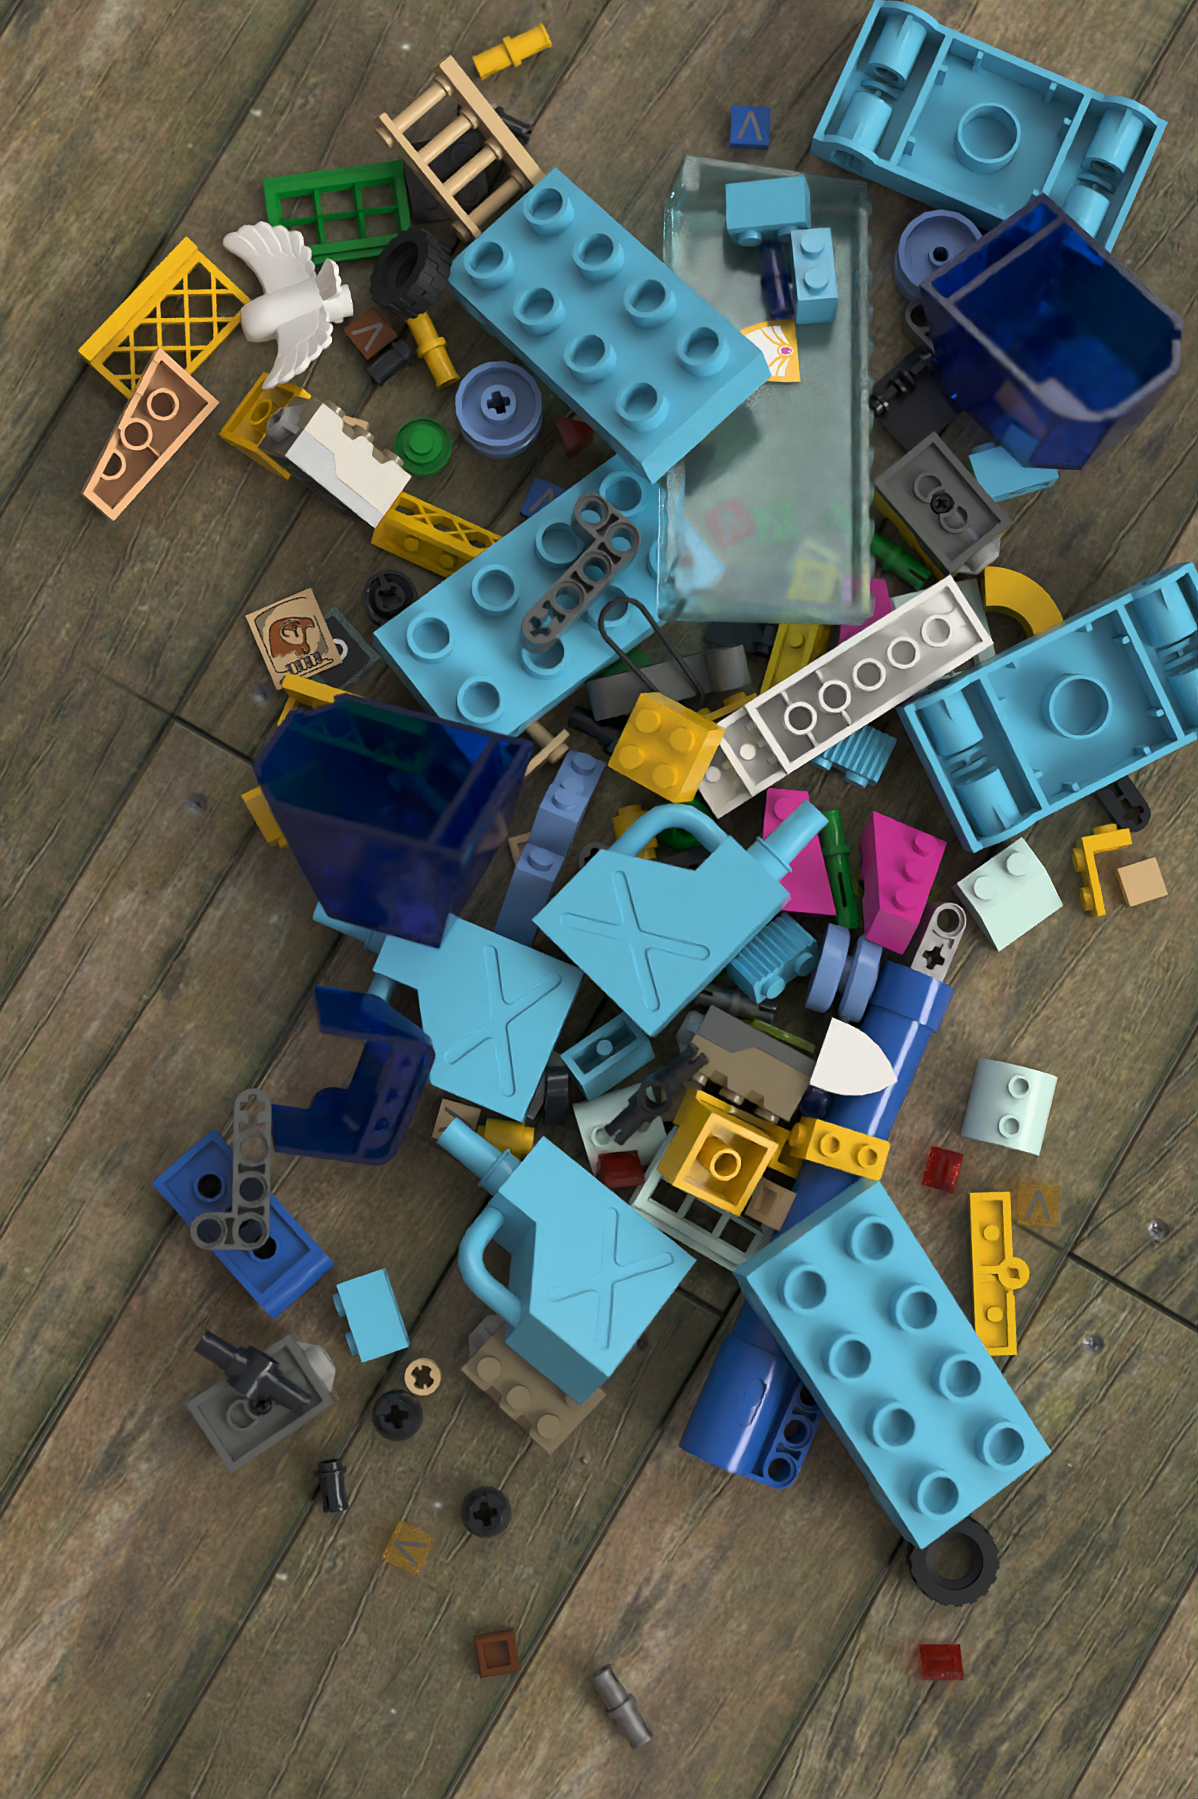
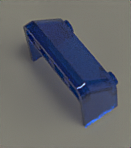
M313 985L311 993L319 1032L321 1034L367 1041L348 1089L338 1087L324 1088L313 1096L308 1109L271 1104V1135L274 1152L366 1165L385 1164L391 1161L397 1154L435 1061L436 1053L433 1041L429 1035L380 996Z

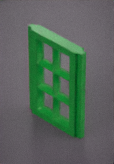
M402 160L263 179L268 224L270 226L281 225L289 227L315 223L318 244L305 245L311 249L310 260L314 263V266H322L326 259L333 260L337 264L379 258L383 248H386L392 238H395L399 232L406 231L409 227H412ZM391 184L394 204L363 208L360 188ZM352 189L354 210L322 214L319 193ZM311 195L313 216L282 220L280 199ZM395 212L398 233L367 237L364 216ZM356 218L358 238L326 242L323 222Z

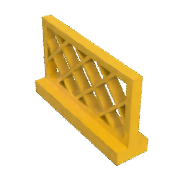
M186 236L79 348L78 353L90 367H93L129 400L136 386V381L141 377V375H135V353L154 352L158 347L164 352H186L187 367L184 370L191 376L241 323V310L234 317H217L216 296L233 295L243 306L252 300L210 262ZM198 263L211 274L212 289L188 290L187 275ZM215 279H216L225 289H216V281H215ZM183 280L184 290H174ZM167 296H184L185 318H161L160 303ZM188 296H212L213 317L189 318ZM156 309L157 318H147ZM217 323H228L218 333ZM157 324L158 346L134 347V331L140 325ZM161 324H185L186 346H162ZM189 324H213L214 339L208 345L190 346ZM129 337L130 347H120ZM191 352H200L191 362ZM113 353H130L131 375H113L103 364ZM121 381H131L132 391L129 390Z

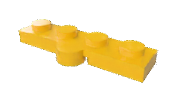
M1010 1192L968 1193L973 1329L990 1356L1017 1355L1015 1296L1013 1295V1289L1023 1287L1029 1279L1030 1272L1025 1261L1013 1257Z

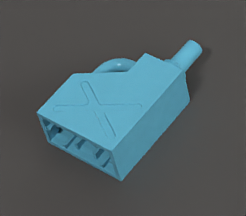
M805 799L764 840L756 837V841L745 850L710 817L693 806L678 803L656 806L639 817L608 850L601 849L532 921L649 1036L656 1038L791 900L790 893L779 881L788 872H792V868L788 864L829 821L813 804ZM672 827L682 828L691 833L711 853L696 871L635 856L659 832Z
M324 891L318 901L312 920L365 943L364 951L369 950L379 954L372 970L375 972V975L362 1003L359 1017L362 1040L371 1054L389 1067L523 1123L583 983L585 972L580 968L405 895L397 913L386 910L384 906L379 911H375ZM397 983L418 992L427 1056L397 1044L385 1032L383 1024L384 1014Z
M456 1117L439 1137L437 1143L481 1179L478 1187L484 1188L493 1196L485 1209L467 1229L459 1245L458 1266L464 1283L477 1298L506 1320L504 1343L582 1406L610 1377L696 1262V1259L544 1136L521 1162L510 1153V1149H506L502 1153ZM491 1239L495 1240L511 1254L508 1290L496 1281L484 1266L483 1251Z

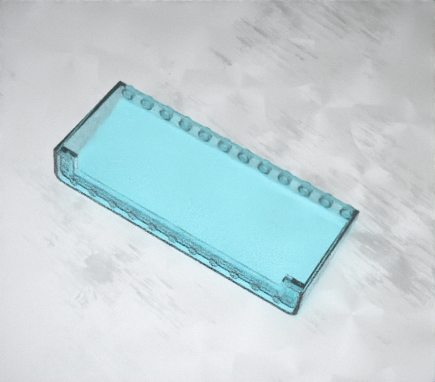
M684 155L669 186L665 202L664 264L739 331L760 322L795 320L788 259L789 243L774 239L764 240L761 244L750 247L741 246L738 243L734 244L727 231L725 184L804 176L810 190L811 229L830 228L838 303L835 322L795 325L801 382H764L660 478L657 615L660 620L863 625L873 615L875 596L870 593V580L874 574L875 560L873 556H869V543L873 539L875 525L874 520L869 519V506L872 504L874 497V484L869 482V470L874 459V448L872 445H869V433L873 426L874 413L872 409H869L868 398L872 393L874 381L873 374L868 373V362L873 352V339L868 337V326L873 315V304L868 302V291L872 284L873 270L868 267V256L871 252L873 238L872 233L867 232V222L872 212V199L867 198V182Z

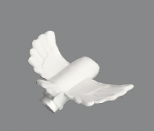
M259 222L255 226L245 225L240 227L237 232L229 233L223 239V246L246 262L258 277L264 295L250 301L241 308L240 321L248 342H265L277 339L278 354L274 367L262 385V389L270 390L278 384L288 382L295 375L303 373L308 368L310 362L317 359L322 350L331 345L332 337L330 335L333 331V325L330 322L333 321L339 324L343 322L344 317L353 316V304L348 285H340L341 278L338 276L339 267L336 262L326 259L317 276L314 271V263L310 260L311 249L304 246L301 232L295 230L289 232L284 226L272 227L266 222Z

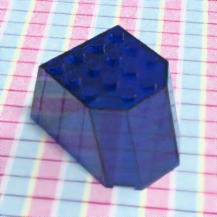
M1044 192L919 283V291L944 391L1023 468L1082 470L1138 428L1180 373L1183 319Z
M349 693L333 696V703L305 712L302 707L290 710L252 765V771L274 819L327 917L440 949L508 834L533 751V742Z

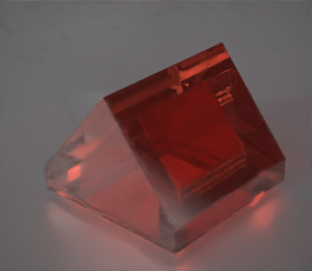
M557 416L555 422L556 433L568 459L594 443L595 431L587 423Z
M932 1146L921 1185L955 1194L966 1156L958 1152Z
M638 1150L598 1154L595 1178L607 1188L642 1185V1183H645Z
M919 1644V1680H964L960 1644Z

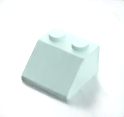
M1023 837L951 887L997 952L1063 906L1046 869Z

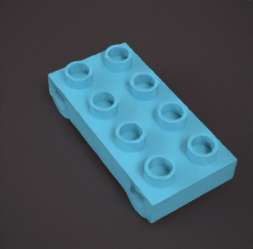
M874 0L813 136L809 154L938 210L958 212L971 220L977 227L1028 249H1044L1050 253L1054 260L1098 278L1108 260L1168 122L1158 118L1150 109L1134 100L1123 96L1104 95L941 25L931 15L916 6L901 1Z
M556 167L452 260L451 273L446 281V286L453 298L460 303L482 329L491 336H495L598 433L636 474L645 478L652 485L772 376L763 352Z
M616 454L373 632V646L471 770L479 763L502 750L527 727L585 685L586 681L593 679L620 658L603 640L598 630L600 612L608 602L619 597L637 599L646 607L661 628L690 609L714 587L720 584L727 570L657 482L652 485L645 478L636 474ZM590 493L598 494L612 504L639 530L641 542L636 557L551 649L541 654L530 653L524 649L519 639L522 620L526 613L589 548L573 532L571 516L574 506L580 497ZM585 510L580 513L583 521L588 524H596L601 521L600 516L595 511ZM616 537L610 540L613 548L618 551H628L631 548L630 543L625 538ZM587 566L583 569L585 576L590 580L596 581L604 577L602 570L597 566ZM563 594L555 598L556 603L562 609L569 610L577 606L575 599L570 595ZM620 603L613 606L607 612L604 619V629L607 635L625 654L655 632L640 609L630 603ZM547 616L545 623L540 628L532 627L531 634L536 637L540 633L545 635L548 623L552 620L550 616Z
M1192 561L1178 562L895 706L901 722L964 850L975 853L983 848L1002 842L1022 832L1036 821L1198 739V573Z
M862 1177L732 1270L748 1303L773 1334L866 1478L870 1490L882 1510L900 1531L904 1539L921 1550L1051 1453L1046 1442L880 1181Z

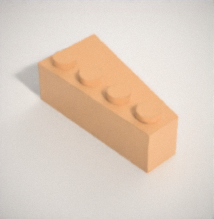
M160 347L156 348L151 355L80 492V495L109 521H114L220 403Z

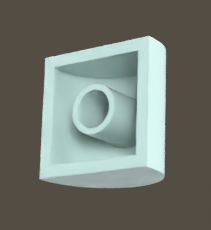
M979 1058L960 1137L1039 1156L1058 1077L1022 1066Z
M642 1082L602 1094L590 1102L586 1099L572 1103L592 1172L597 1180L651 1164L666 1138L661 1116L656 1117L651 1123L645 1122L623 1146L614 1141L616 1135L622 1129H619L612 1137L604 1129L606 1124H609L629 1105L628 1099L639 1089ZM647 1088V1096L650 1100L656 1102L652 1088Z

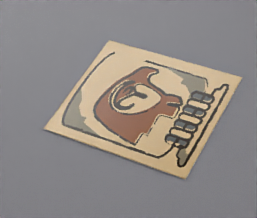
M311 588L246 615V619L277 690L282 689L281 685L286 673L307 678L342 663Z

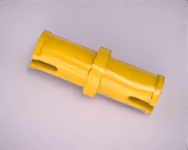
M540 23L538 26L513 38H510L509 35L502 38L503 43L476 56L473 55L471 58L481 80H483L485 77L512 64L514 68L522 65L521 60L552 47L544 25Z
M427 311L424 314L421 313L415 319L408 318V320H404L419 347L416 352L420 359L424 358L437 388L442 389L458 381L460 376L457 374L445 349L447 346L445 338L439 337Z

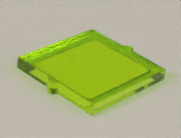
M743 1018L742 1022L796 1050L813 1053L816 1046L757 1019Z

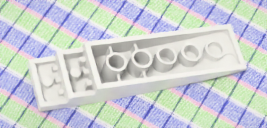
M947 576L717 723L724 727L726 731L698 788V791L716 819H719L994 644L952 576Z

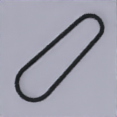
M619 597L608 602L601 610L598 618V630L603 640L652 692L661 693L607 635L604 629L605 616L613 606L620 603L635 605L640 609L697 689L699 700L695 707L691 709L697 713L703 706L705 692L646 607L637 599L630 597Z

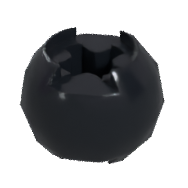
M390 1390L383 1393L376 1400L372 1409V1422L375 1430L383 1438L390 1441H404L411 1438L420 1429L423 1421V1409L419 1400L412 1393L405 1390ZM393 1405H398L400 1411L408 1412V1416L402 1421V1426H396L395 1420L387 1419L386 1415L391 1413Z
M481 1486L471 1490L465 1496L461 1504L460 1517L464 1527L471 1534L479 1538H492L500 1535L508 1527L512 1517V1507L508 1497L501 1490L492 1486ZM482 1502H488L490 1508L497 1509L498 1513L492 1514L491 1522H484L482 1516L475 1515V1512L480 1510Z

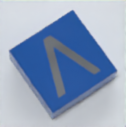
M732 105L729 148L768 150L771 107Z
M535 477L521 508L520 516L529 519L567 490Z

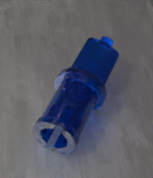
M772 241L766 242L759 249L763 272L760 284L766 290L770 319L786 320L794 315L789 289L792 277L786 271L781 244L773 243Z
M810 1084L798 1104L799 1118L801 1119V1116L821 1120L828 1113L831 1105L828 1096L829 1091Z

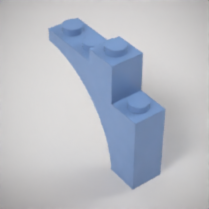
M571 748L567 752L553 783L550 784L538 809L528 842L511 878L494 933L531 948L539 931V927L532 919L551 900L575 836L603 774L606 762Z

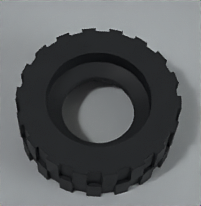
M409 227L408 230L399 232L395 238L388 242L389 244L386 248H383L379 259L374 264V270L370 277L371 287H369L372 300L402 320L417 318L418 315L424 314L437 301L438 296L445 288L447 279H449L450 267L452 266V259L450 257L452 253L445 243L423 228ZM414 268L412 274H411L410 277L407 279L408 275L410 274V272H411L412 269Z
M967 1515L922 1550L909 1542L907 1546L909 1553L906 1559L913 1581L926 1597L937 1601L940 1605L947 1606L949 1604L954 1605V1607H963L962 1604L977 1602L976 1599L982 1595L985 1596L989 1592L988 1589L991 1584L995 1583L997 1579L996 1572L1000 1566V1561L997 1559L999 1551L993 1541L994 1538L984 1526ZM958 1539L965 1542L971 1549L973 1555L971 1569L965 1576L959 1579L944 1578L934 1568L933 1553L936 1547L944 1540Z

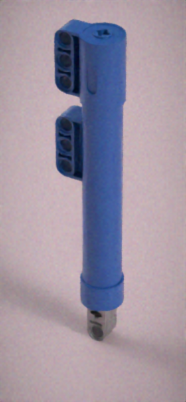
M934 902L924 907L919 924L899 964L887 960L883 962L872 996L867 1002L869 1008L859 1030L880 1047L889 1060L898 1082L880 1091L864 1095H841L832 1092L821 1121L885 1141L888 1140L931 1035L938 1032L955 991L952 987L943 983V980L966 927V914L959 905L950 902ZM942 910L947 913L949 918L948 926L943 931L937 925V916ZM924 951H927V955L932 957L930 964H927V960L922 957ZM804 1160L791 1189V1192L797 1195L780 1230L774 1229L768 1244L861 1179L862 1176ZM746 1297L731 1333L726 1332L678 1446L712 1465L751 1478L772 1488L783 1489L793 1484L797 1478L824 1413L812 1395L806 1400L800 1399V1390L805 1385L771 1331L748 1303ZM797 1420L798 1428L796 1433L791 1437L785 1438V1426L788 1422ZM781 1458L782 1467L775 1475H768V1466L771 1461Z

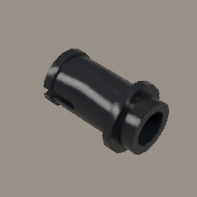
M402 338L397 342L392 340L390 342L391 347L369 366L365 367L366 371L380 387L405 365L409 367L413 365L411 360L416 355Z
M339 1458L318 1462V1470L314 1474L320 1480L323 1512L334 1513L347 1510L349 1503H347L343 1473L347 1472V1467L342 1466V1461Z

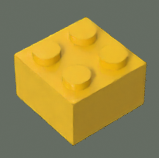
M659 692L641 693L607 766L675 804L692 801L726 729Z
M695 1098L656 1170L673 1186L740 1216L779 1144L762 1130Z

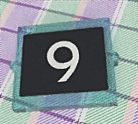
M335 606L323 618L342 663L310 677L315 682L344 691L352 683L358 684L360 682L359 677L381 658Z

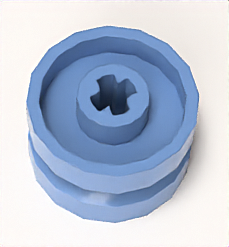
M939 209L924 212L912 220L900 237L892 268L895 284L905 299L911 302L916 298H928L934 301L941 309L952 308L966 299L975 286L983 267L985 247L981 233L971 220L954 211Z
M507 361L487 362L473 368L461 381L455 396L458 428L465 443L476 453L491 459H511L526 452L538 439L543 425L541 392L535 379L521 366ZM503 408L505 412L497 414L495 409Z
M828 923L818 950L820 960L812 970L804 1008L824 1013L830 1008L835 993L838 991L840 992L836 1009L838 1018L860 1023L876 984L883 946L866 940L865 933L857 938L851 955H847L851 936L849 929Z

